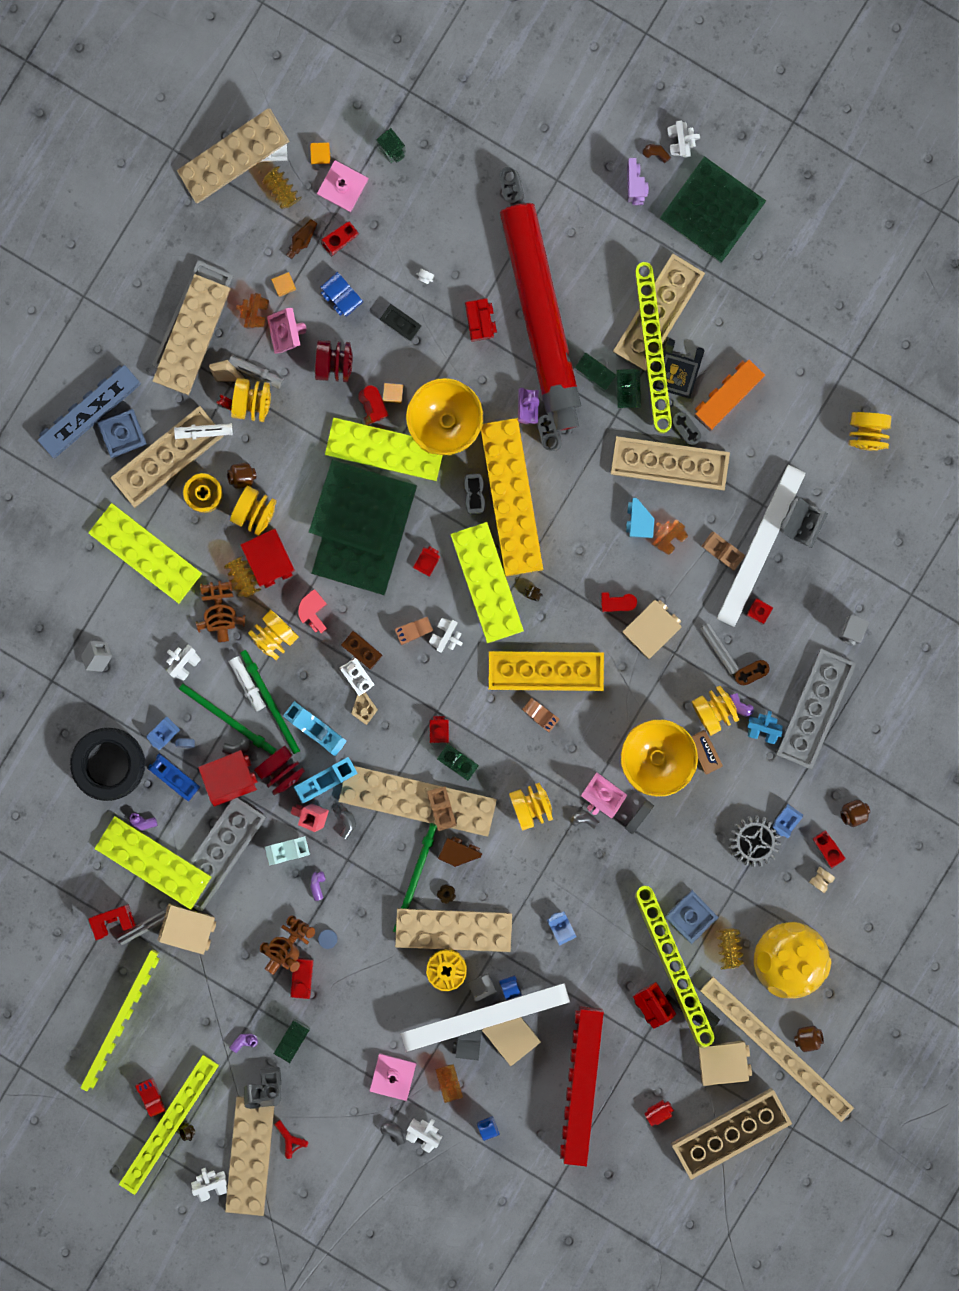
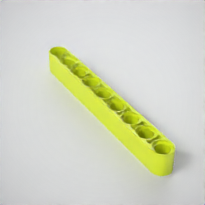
M642 262L636 267L635 277L653 424L658 433L664 434L670 430L672 421L652 266L647 262ZM646 267L649 270V275L641 276L639 269ZM648 286L651 288L652 293L645 296L642 294L641 288ZM646 305H650L654 308V313L647 315L644 313L643 308ZM653 324L656 327V332L649 334L646 331V326ZM649 344H657L659 350L656 353H651L648 350ZM653 362L661 365L659 372L651 370L650 365ZM660 381L663 384V389L661 391L654 390V382ZM658 400L664 401L666 408L658 410L655 407V402ZM664 419L668 422V427L660 429L657 422Z
M642 886L635 893V900L693 1038L699 1047L706 1048L714 1042L713 1031L656 896L649 886ZM641 891L648 892V900L640 898L639 894ZM654 909L657 916L650 918L647 915V910ZM655 927H662L664 929V935H656L654 931ZM664 944L671 946L672 952L670 954L662 951ZM671 962L678 963L679 970L677 972L670 969ZM678 980H684L686 982V989L682 990L678 988ZM688 997L694 1000V1006L691 1008L685 1005V999ZM695 1015L702 1019V1023L699 1026L692 1022V1018ZM702 1033H705L709 1036V1042L707 1044L702 1043L700 1041V1035Z

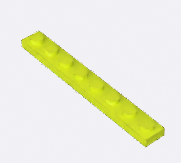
M153 949L150 951L81 1085V1089L88 1091L90 1088L94 1089L99 1079L96 1077L98 1071H103L107 1064L105 1058L108 1053L112 1054L116 1046L113 1043L116 1036L120 1037L125 1027L122 1025L125 1019H130L134 1011L131 1007L134 1002L138 1003L142 992H140L142 985L146 986L151 978L149 972L151 968H156L160 960L157 957L159 952Z
M204 1054L202 1055L119 1183L121 1187L134 1195L137 1193L219 1064Z

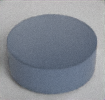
M177 739L176 747L195 748V740Z
M330 929L323 930L318 937L320 946L325 949L333 948L338 940L337 934Z

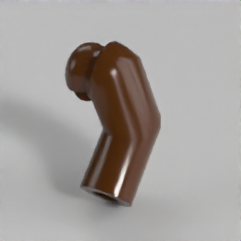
M648 144L642 151L643 155L647 158L652 155L658 156L664 164L672 158L661 145Z

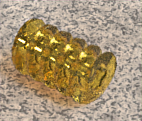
M277 166L265 175L262 183L268 184L266 189L272 190L271 196H277L275 199L276 203L282 202L279 207L285 209L296 204L302 197H295L298 191L291 192L294 185H286L289 178L282 179L285 172L278 173L277 171L280 166Z
M242 556L227 563L224 568L231 569L227 574L228 576H234L231 583H238L234 587L235 590H241L237 594L238 597L247 598L261 591V588H254L258 582H251L255 575H248L251 567H244L248 561H241L244 557Z
M734 928L716 930V932L722 933V935L717 937L718 940H722V943L717 946L723 948L718 954L724 956L719 962L725 963V966L720 969H733L743 965L744 961L738 959L743 956V953L737 952L742 949V945L736 944L741 941L740 937H736V935L740 934V930Z

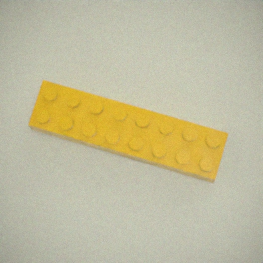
M518 418L482 424L481 436L505 577L543 571Z

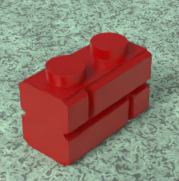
M487 298L465 302L471 342L494 338V333H497L495 321L491 322L490 314H494L492 302L488 303Z
M298 958L296 961L299 962L300 967L292 973L290 997L310 999L314 959Z
M657 982L641 989L633 996L636 1006L641 1009L646 1022L653 1029L667 1023L677 1015Z

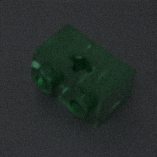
M392 128L376 139L377 147L391 164L394 161L398 163L405 157L406 147Z
M587 353L583 355L574 368V371L603 392L608 389L617 376Z
M640 369L616 370L618 408H641Z
M448 743L437 758L438 761L467 781H469L479 766Z
M294 1019L273 1054L291 1063L311 1028Z

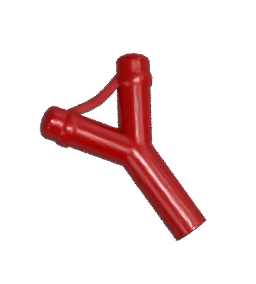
M281 1120L274 1123L285 1139L286 1159H291L292 1154L297 1149L308 1146L309 1142L305 1139L292 1136ZM292 1143L299 1145V1147L292 1151Z

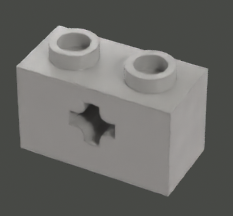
M848 615L839 635L843 639L842 642L850 646L860 644L869 621L854 615Z

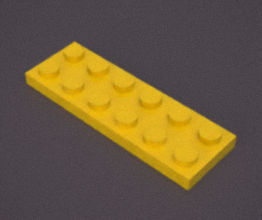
M489 651L488 690L604 691V652Z

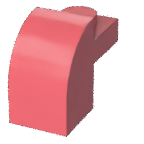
M314 589L302 599L298 612L303 624L310 619V627L315 633L319 631L322 634L327 628L316 613L324 608L327 603Z

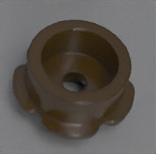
M530 586L529 589H525V597L528 599L539 601L540 597H543V594L540 593L541 589Z
M445 884L437 891V897L441 899L442 903L447 904L455 899L456 895L453 886Z
M183 1123L178 1129L179 1135L183 1141H192L195 1129L191 1124Z

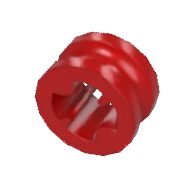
M220 394V400L216 401V403L231 411L232 400Z

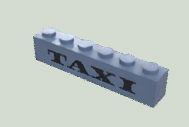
M119 365L112 371L113 375L108 380L106 378L101 380L94 392L91 390L82 397L84 400L80 404L75 403L72 405L65 417L61 415L53 422L55 425L51 429L46 428L39 434V443L52 458L55 459L141 385L139 380L125 365L123 367Z

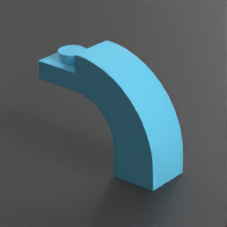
M295 701L283 715L285 719L334 756L338 754L347 742L341 735Z
M347 757L294 786L293 789L303 804L358 773L350 758Z

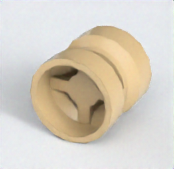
M819 867L817 875L809 883L825 893L828 889L827 886L834 881L835 877Z

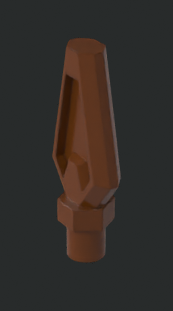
M310 219L292 236V244L286 254L288 258L293 259L302 249L308 247L317 226L315 221Z

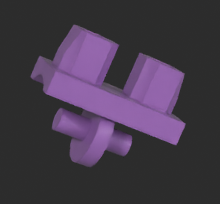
M519 389V423H538L539 390Z

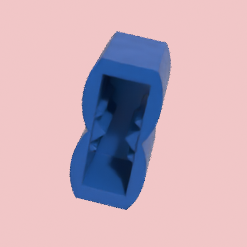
M338 272L320 286L323 290L321 295L327 301L332 300L335 304L333 308L340 316L344 314L347 317L363 303V300Z

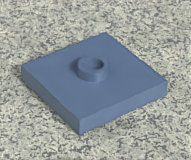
M134 409L97 422L111 458L147 445Z
M693 890L664 916L691 944L719 918Z

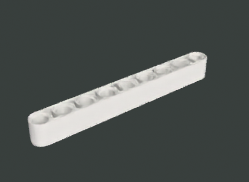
M790 465L786 467L717 616L718 620L735 627L781 528L782 520L786 517L790 503L794 500L806 472Z
M564 983L400 1033L405 1052L556 1007L568 1003L570 1000Z

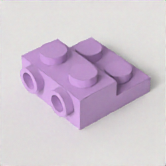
M629 158L627 163L628 202H632V205L635 206L644 205L645 197L648 196L649 192L648 182H645V177H639L640 163L636 162V158Z

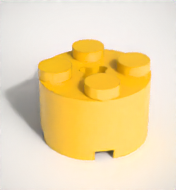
M200 473L192 476L187 481L183 489V496L185 502L193 510L199 513H209L220 506L223 500V488L220 482L213 476ZM203 488L208 492L205 498L199 495Z

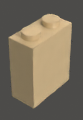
M654 600L622 631L625 637L648 660L682 628L680 625L681 620L675 614L671 616L666 611L668 607L661 600L658 602Z
M169 903L158 941L204 955L205 950L208 951L210 947V933L214 932L216 927L215 917Z
M522 1017L482 1029L510 1066L541 1043V1040Z
M744 1041L711 1044L706 1048L698 1046L703 1086L749 1081V1076H752L751 1064L747 1065V1057H750L749 1045H745Z

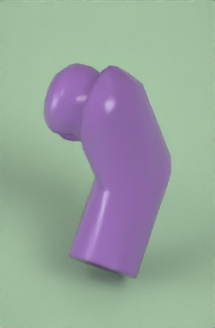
M738 693L730 695L737 709V714L744 717L753 714V706L741 703Z
M132 813L129 816L130 824L139 830L158 826L155 817L144 819L138 813Z
M322 871L319 873L315 872L312 875L310 888L314 901L323 899L319 883L325 881V875Z
M240 1034L229 1048L237 1053L242 1046L255 1047L258 1044V1040L253 1034Z

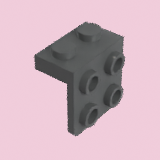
M796 497L790 503L787 517L782 520L781 532L790 539L812 548L828 513Z

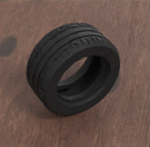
M100 728L85 734L75 745L70 758L71 775L77 787L87 796L102 801L117 800L129 795L140 784L145 770V758L138 741L129 733L117 728ZM102 743H113L120 746L128 758V771L125 777L119 783L112 786H104L97 783L90 776L87 768L88 757L91 751Z

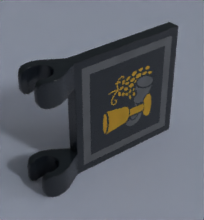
M668 339L663 354L668 392L690 399L705 350L698 347L694 360L672 354L675 340ZM656 381L654 388L662 390L663 384L660 381Z

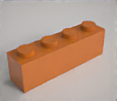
M742 360L735 368L737 372L733 376L729 374L722 381L724 385L719 390L715 388L708 395L710 399L706 403L702 401L695 408L697 413L694 416L709 431L764 378L765 374L751 360H748L746 363Z

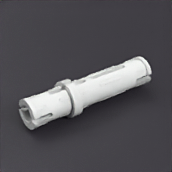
M232 423L195 426L193 424L191 427H174L175 440L183 438L195 440L197 437L233 435Z
M238 656L228 661L245 691V697H248L255 712L265 708L266 705L260 697L259 689L253 684L240 657Z

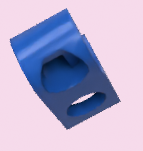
M515 975L499 981L506 1001L522 995Z
M493 1116L477 1122V1127L483 1141L500 1135Z

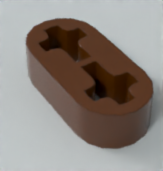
M764 660L755 661L739 669L735 673V681L742 686L748 685L766 676L769 673V664ZM758 663L766 666L763 674L761 672L753 673V670L758 668ZM740 672L744 674L751 673V676L746 678L747 682L739 681Z

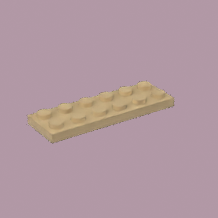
M266 109L179 168L177 172L195 203H200L290 141L272 110Z
M675 254L671 255L655 282L662 344L705 275L703 271ZM646 305L643 311L645 314L651 315L654 313V308ZM638 309L613 353L646 372L640 310ZM649 324L646 326V331L649 334H653L656 332V327L653 324ZM651 343L648 345V350L651 353H656L659 347L657 344Z
M194 274L153 382L189 396L231 288Z
M199 406L174 427H191L193 424L195 426L215 424ZM173 427L114 474L111 479L133 507L136 508L224 436L197 437L195 440L192 438L175 440Z
M616 436L611 475L725 491L730 452Z
M397 908L395 947L511 952L512 913Z
M237 1096L225 1212L264 1216L275 1106L249 1109L244 1107V1097Z

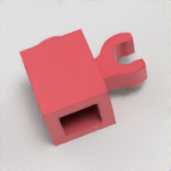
M313 803L305 807L297 804L296 807H292L290 814L300 817L299 826L316 832L324 828L329 810Z

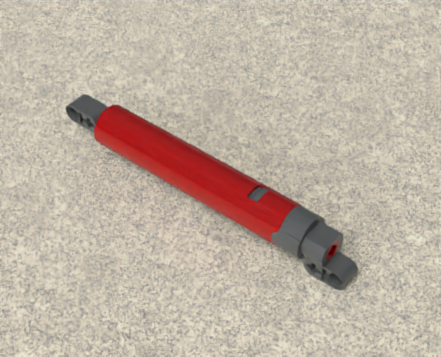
M505 167L499 175L504 198L510 203V207L502 209L500 217L546 410V415L541 416L538 420V429L543 447L549 451H557L562 445L560 431L580 427L575 408L581 406V401L568 354L569 350L535 204L521 203L524 199V192L520 175L515 169ZM513 172L514 178L507 182L505 179L506 174ZM513 191L518 193V195L515 196V199L510 197L511 195H513ZM546 419L552 422L549 425V429L544 426V423L547 422ZM549 430L552 431V432L554 431V434H547V435H546L545 433H546V432L549 433ZM551 437L556 439V445L553 448L548 446V440Z

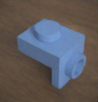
M165 717L146 738L152 746L160 750L180 729L168 717Z
M787 804L774 820L773 828L780 836L789 838L792 830L803 818V814Z
M565 912L555 913L547 920L559 946L576 938V934Z

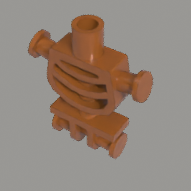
M231 580L225 583L218 581L219 585L215 586L213 582H210L209 585L200 584L201 595L211 592V596L202 597V601L214 600L215 606L205 611V621L195 622L199 633L206 628L209 632L216 631L218 643L229 641L228 629H235L236 624L245 627L246 616L236 617V612L232 607L222 604V598L234 597L233 593L223 594V590L233 591ZM219 589L220 595H215L214 590ZM223 608L229 609L232 615L224 613ZM215 609L216 614L208 618L209 613ZM224 616L232 618V622L224 620ZM217 618L216 622L209 623L212 619Z
M293 915L289 916L286 924L290 928L285 925L281 927L290 934L288 939L276 937L270 944L263 942L260 946V952L271 959L264 969L272 975L276 973L280 966L287 970L289 969L291 972L297 971L300 967L299 962L296 961L299 957V950L294 942L298 939L308 945L309 941L304 936L312 938L315 934V928L309 927L307 923L301 919H296Z

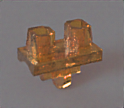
M250 294L249 300L243 299L242 306L236 305V310L241 311L240 318L245 319L244 328L264 327L265 317L257 316L258 309L267 310L269 300L261 297V294Z
M675 520L672 524L667 521L664 525L658 522L656 526L659 530L655 533L658 538L652 544L658 550L670 555L675 550V547L670 542L675 537L679 542H683L688 537L684 529L685 526L678 520Z
M454 1064L435 1069L444 1102L447 1103L463 1098Z

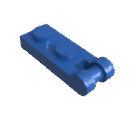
M159 753L155 757V762L150 764L147 769L189 802L201 786ZM162 764L167 767L163 773L159 770Z

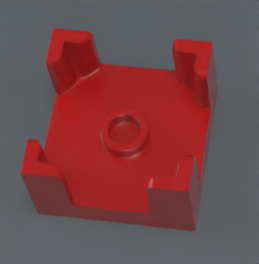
M129 904L88 918L95 940L108 936L104 921L109 924L117 921V917H119L124 931L136 926Z

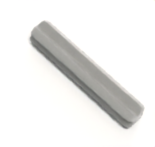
M710 624L702 626L700 628L729 674L736 673L739 670L738 666Z
M162 911L118 935L117 940L119 944L123 945L162 924L166 911Z

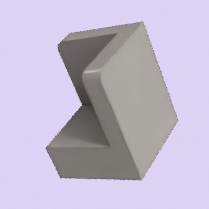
M90 641L81 658L86 670L102 672L112 658L107 642Z
M489 973L468 982L475 1001L496 992Z

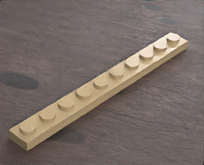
M714 977L700 989L711 1002L840 1122L854 1109L852 1105Z

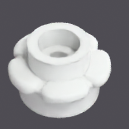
M423 269L416 273L419 276L418 280L429 284V281L433 282L434 274Z

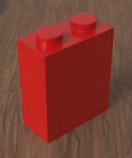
M276 529L241 544L242 550L260 587L264 586L266 589L275 585V580L279 578L286 580L293 576L292 572L295 569Z
M241 750L198 767L209 799L214 807L257 790L255 783H258L254 772L251 773L249 766H252L248 755L244 756Z

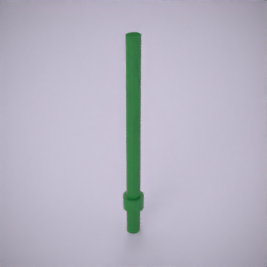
M247 650L242 651L240 655L247 666L245 668L248 674L252 675L293 754L300 752L258 672L257 664L253 663Z
M184 683L180 686V691L250 739L253 745L258 748L261 747L271 755L276 752L277 749L267 743L261 735L257 736Z
M430 823L427 835L423 837L421 843L423 846L401 908L409 909L429 849L433 847L435 841L433 838L437 829L436 824ZM396 923L393 932H396Z

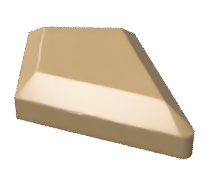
M228 360L209 364L216 382H236L237 378L245 379Z
M365 692L360 696L357 695L351 714L367 725L378 709Z

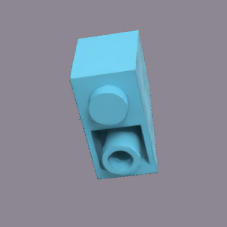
M633 498L632 502H628L627 513L631 514V520L627 521L626 532L629 533V537L652 539L654 518L637 498Z

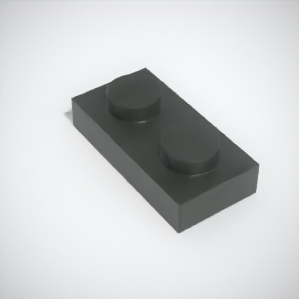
M392 304L388 306L379 319L410 342L422 327V325Z

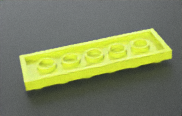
M334 417L325 451L326 456L436 482L443 455L424 451L410 435Z
M112 503L88 532V534L178 604H180L202 575L199 570Z
M485 522L450 534L487 644L524 632L488 523Z
M114 816L94 848L191 910L212 877Z

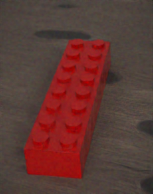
M579 1006V1011L575 1010L574 1022L577 1024V1030H573L572 1036L575 1049H571L570 1054L573 1068H569L568 1072L571 1087H567L566 1101H569V1106H565L564 1120H567V1124L562 1127V1139L565 1140V1143L560 1146V1159H563V1163L567 1165L587 1167L604 1015L603 1009Z

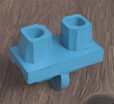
M768 710L766 715L759 713L758 718L749 716L748 737L758 739L760 731L767 733L765 741L775 744L778 737L782 735L783 726L776 724L778 719L771 717L772 711Z

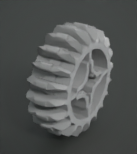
M748 816V823L741 819L740 821L743 826L734 825L739 830L737 832L731 830V834L736 836L735 838H729V841L735 842L734 845L729 847L730 849H737L732 855L737 856L740 854L737 859L738 862H741L744 858L745 866L751 861V867L754 868L756 862H758L759 867H762V860L769 864V856L772 859L776 858L772 852L779 853L780 850L775 848V845H781V842L775 841V839L781 836L779 834L774 835V832H776L774 828L770 829L773 824L772 821L766 825L765 817L759 822V816H755V821H752L751 816ZM750 826H758L752 835L742 833ZM763 829H766L770 835V844L762 840ZM757 836L760 843L764 844V846L755 844L753 847L750 840L746 839V837L755 839ZM740 839L748 843L747 854H744L741 850ZM758 848L768 850L760 857H752Z

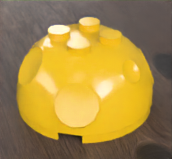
M448 378L432 380L421 386L408 404L406 414L407 426L414 441L424 451L437 455L456 454L468 448L481 431L483 423L481 402L469 386L457 380Z
M651 720L637 725L627 735L621 751V766L629 783L637 791L655 797L668 796L683 789L691 781L698 763L697 748L690 734L680 725L668 720Z
M786 922L770 928L763 934L755 948L754 968L759 981L770 993L780 998L796 999L813 993L822 985L829 975L831 959L827 944L816 930L802 923Z

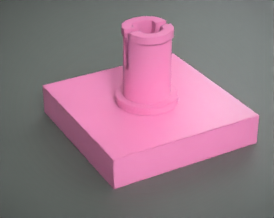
M335 160L317 195L351 213L369 178Z
M286 308L267 316L275 354L300 346L298 335L306 333V325L304 323L296 324L293 308Z
M596 772L581 796L590 802L587 807L589 812L595 807L592 812L593 815H597L601 810L612 819L627 797V794Z
M379 1053L370 1092L407 1101L416 1063Z

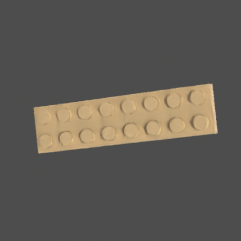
M354 766L358 774L343 781L339 798L341 803L436 824L427 791L443 786ZM446 787L457 825L451 828L488 837L497 799Z

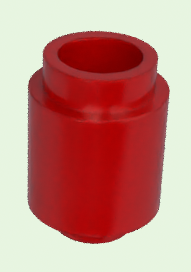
M661 1100L648 1108V1111L644 1114L650 1125L654 1126L671 1118L674 1109L669 1101L665 1103L664 1100Z

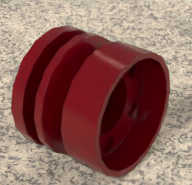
M318 340L315 380L328 381L330 373H334L335 381L339 382L340 373H343V382H348L353 365L351 342H346L345 350H341V342L338 341L336 350H332L331 341Z
M286 745L254 769L261 780L269 776L271 777V781L267 784L268 788L273 784L278 786L272 791L274 796L286 791L305 772L303 767L297 772L294 771V768L300 764L298 761L291 765L288 763L293 754Z

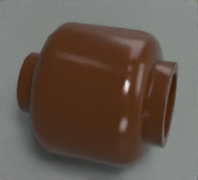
M249 463L231 465L230 470H227L229 485H232L235 489L246 488L247 485L251 487L253 480L256 479L255 468H251Z
M859 799L843 805L842 811H840L842 821L850 827L866 823L870 814L868 804L863 803Z
M812 1025L799 1028L797 1036H794L796 1047H800L803 1052H810L821 1048V1044H824L822 1030Z

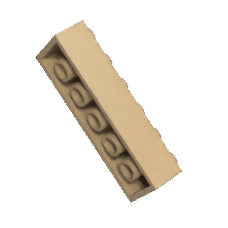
M770 1088L677 1139L671 1145L690 1180L792 1125V1122L773 1088Z

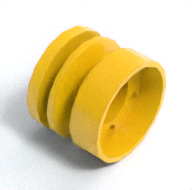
M237 378L233 393L231 417L244 420L248 411L251 412L252 421H255L256 415L259 413V422H265L271 402L270 383L264 382L263 390H260V381H257L254 389H250V380Z
M852 412L850 425L859 429L856 432H850L849 436L857 437L858 440H849L848 445L868 451L889 449V444L881 442V440H888L890 436L881 432L882 430L891 429L892 416L879 413Z
M247 485L232 512L230 521L242 527L248 520L250 521L248 531L251 532L254 526L257 525L255 534L260 536L274 515L277 500L272 498L268 505H266L268 496L264 495L258 501L259 491Z
M270 609L262 618L266 627L263 628L256 624L255 627L260 633L257 635L253 630H250L248 634L251 636L253 643L263 653L277 660L280 656L274 650L277 648L280 652L284 653L285 650L281 643L284 642L291 646L299 636Z
M721 686L716 687L719 695L717 697L712 690L709 691L710 701H707L703 695L691 701L699 719L710 736L722 730L719 721L723 720L727 726L731 725L728 716L734 722L739 721L737 709L732 699Z
M540 782L535 784L538 791L536 793H533L531 786H528V796H525L521 789L509 793L522 831L534 827V817H537L539 822L543 824L542 814L546 813L548 821L553 820L552 807L548 795L540 785Z
M441 949L430 957L427 963L426 974L429 982L435 988L441 991H451L457 989L464 982L467 965L459 952ZM443 966L452 968L450 975L442 974Z

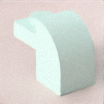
M305 836L265 847L269 866L310 855Z

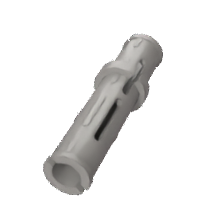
M234 355L229 359V362L237 370L260 380L263 384L268 382L280 390L285 378L271 373L267 368L264 370Z

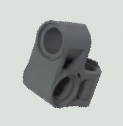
M280 1067L261 1069V1085L251 1084L244 1087L245 1108L255 1109L276 1106L280 1103ZM271 1092L276 1093V1096L272 1098L267 1097Z

